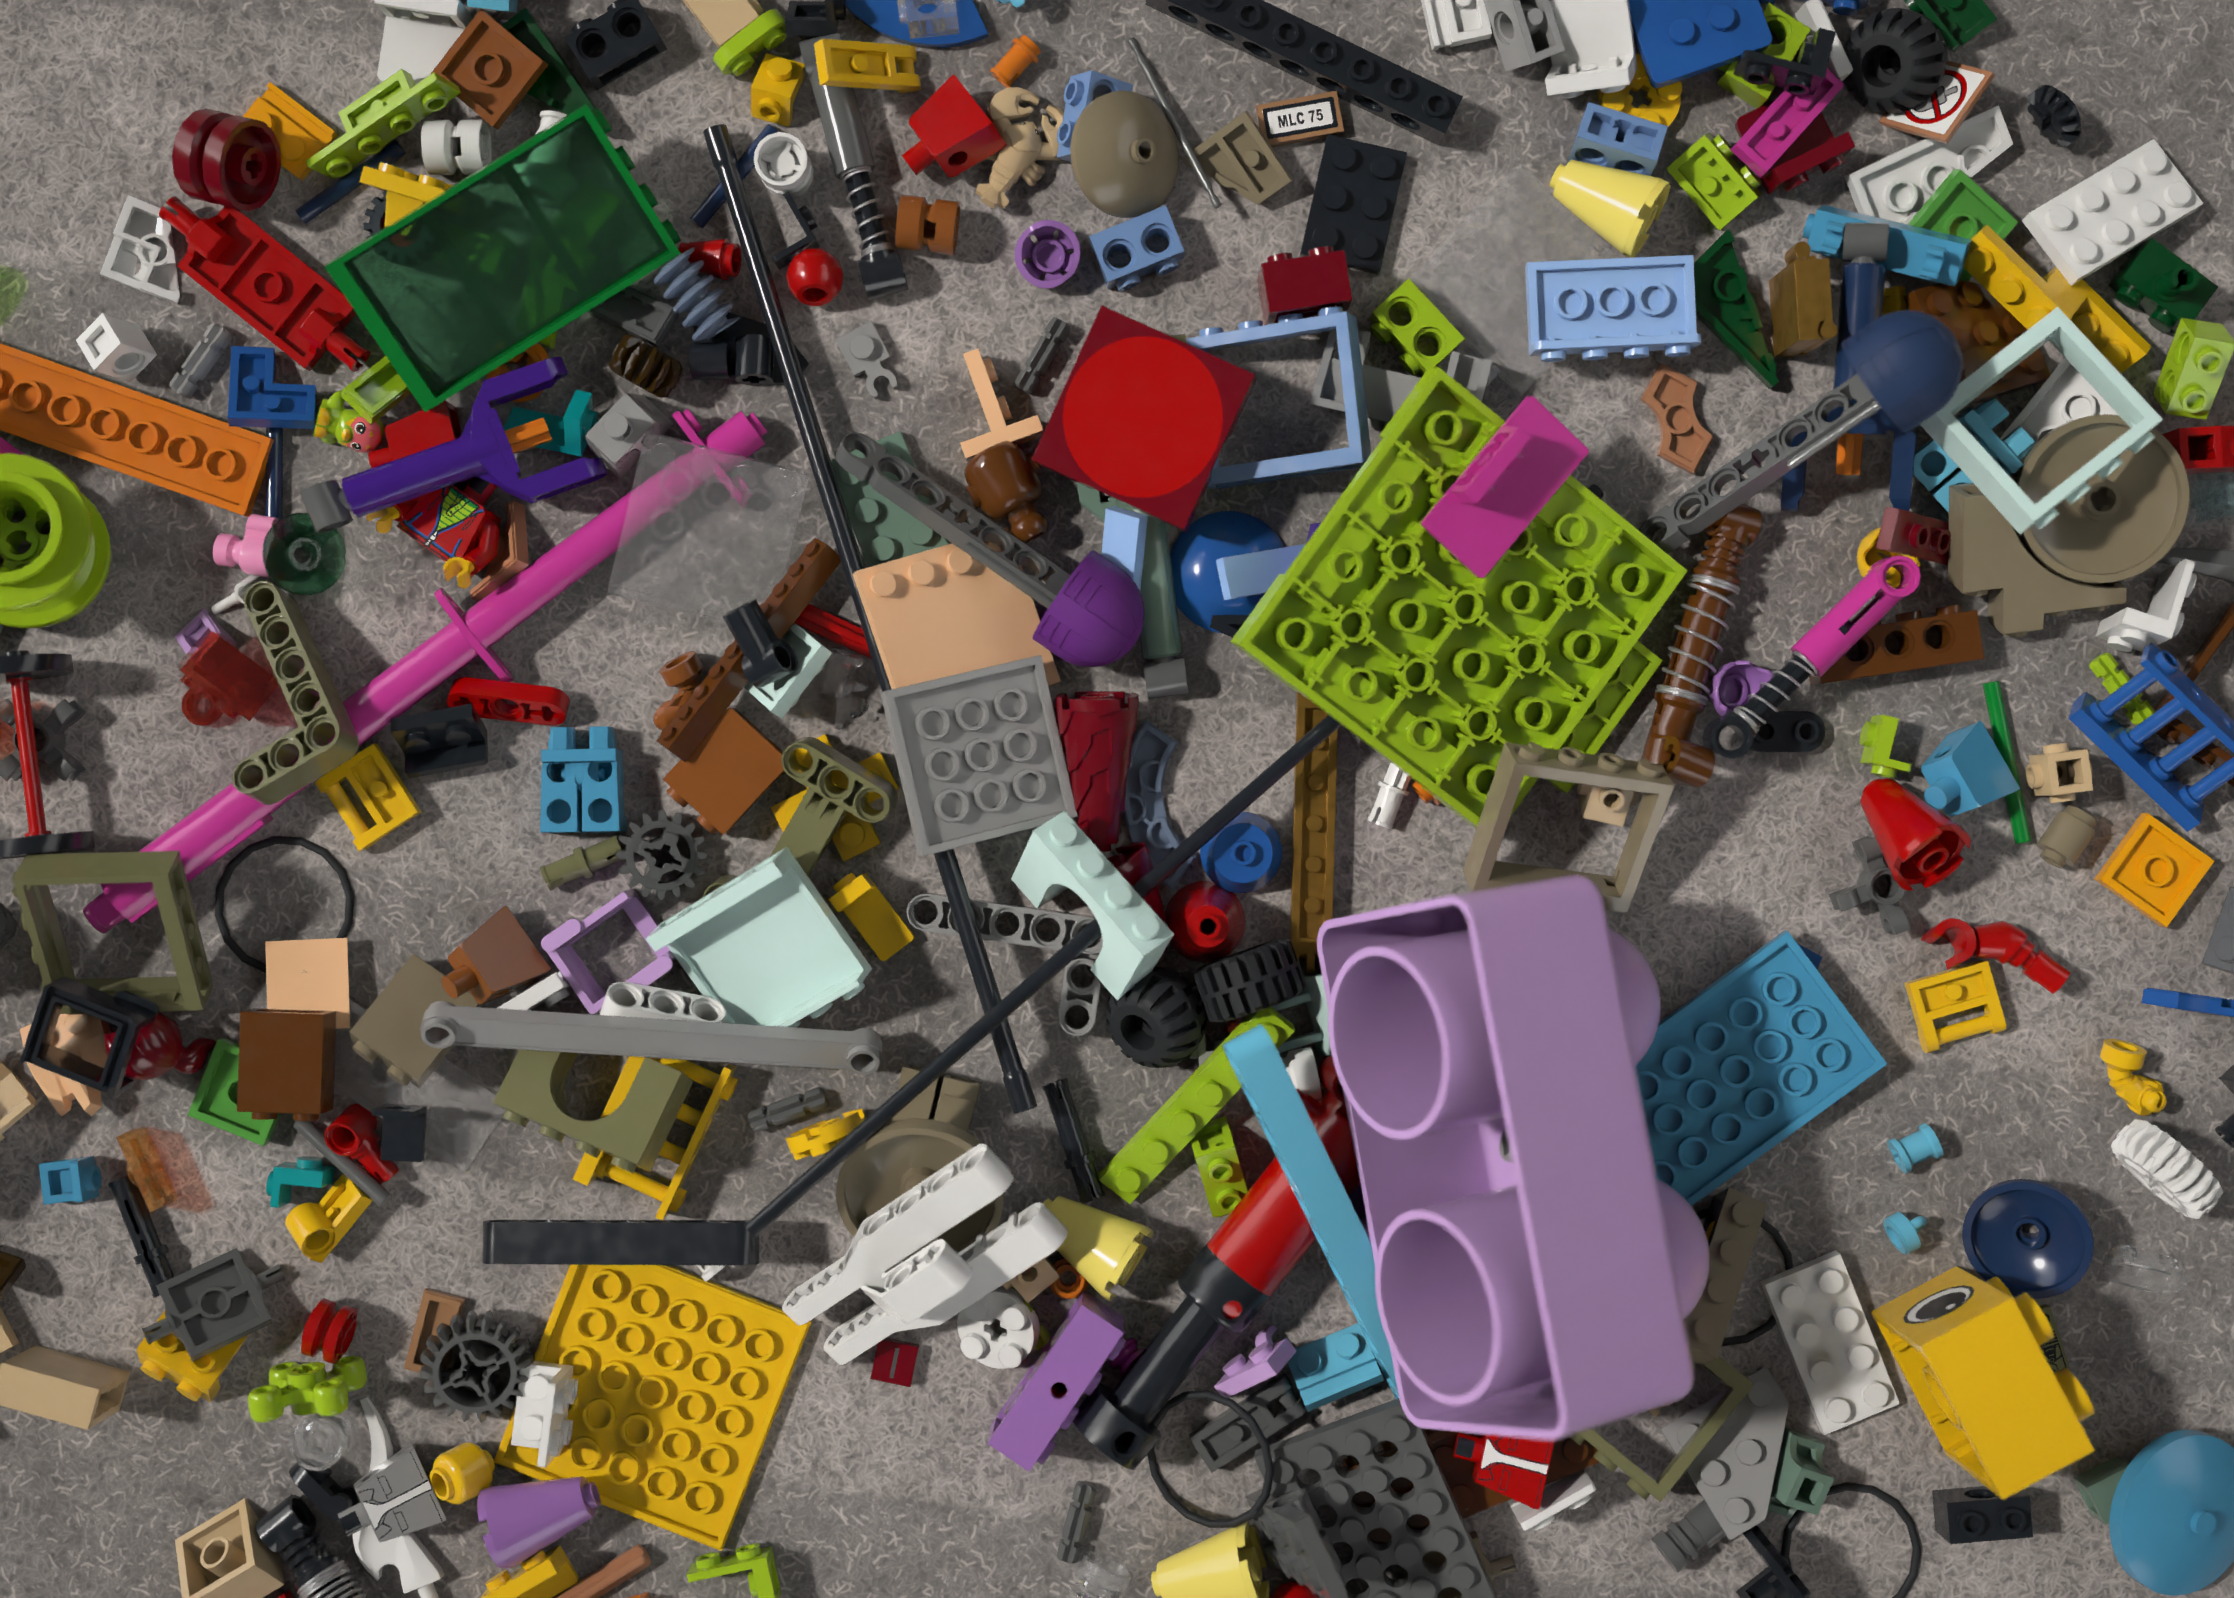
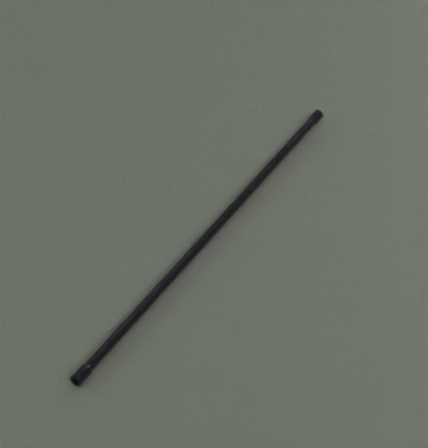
M724 124L714 125L703 131L713 166L717 170L881 689L882 691L891 690L853 577L856 571L865 567L737 167L734 147L727 126ZM953 848L934 853V857L985 1015L1002 999ZM1006 1018L990 1034L1003 1071V1082L1013 1113L1017 1114L1037 1107L1028 1074L1023 1068L1008 1018Z

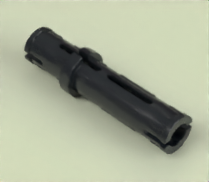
M1063 1078L1055 1081L1060 1097H1058L1054 1083L1045 1084L1042 1086V1089L1045 1091L1067 1157L1064 1160L1066 1169H1071L1080 1197V1203H1087L1093 1201L1088 1184L1093 1198L1099 1199L1106 1194L1103 1191L1093 1162L1097 1159L1095 1152L1089 1150L1067 1083L1068 1080Z
M134 1173L115 1180L108 1185L109 1188L111 1187L123 1222L138 1255L134 1257L136 1265L141 1264L153 1293L152 1296L155 1298L160 1296L156 1285L173 1278L174 1274L165 1254L169 1252L167 1244L163 1246L161 1244Z

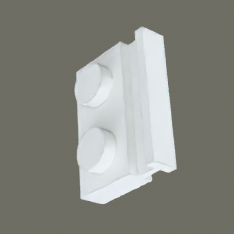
M1421 0L1432 51L1446 46L1454 47L1491 38L1490 20L1483 0Z
M560 971L555 972L497 1007V1009L531 1011L543 1002L549 1008L570 996L566 989L570 985Z

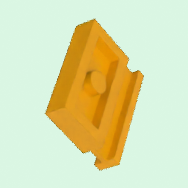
M269 82L266 86L268 87L262 97L258 96L243 117L265 122L274 131L280 146L281 165L303 181L312 170L308 168L306 160L331 144L338 134L273 83Z

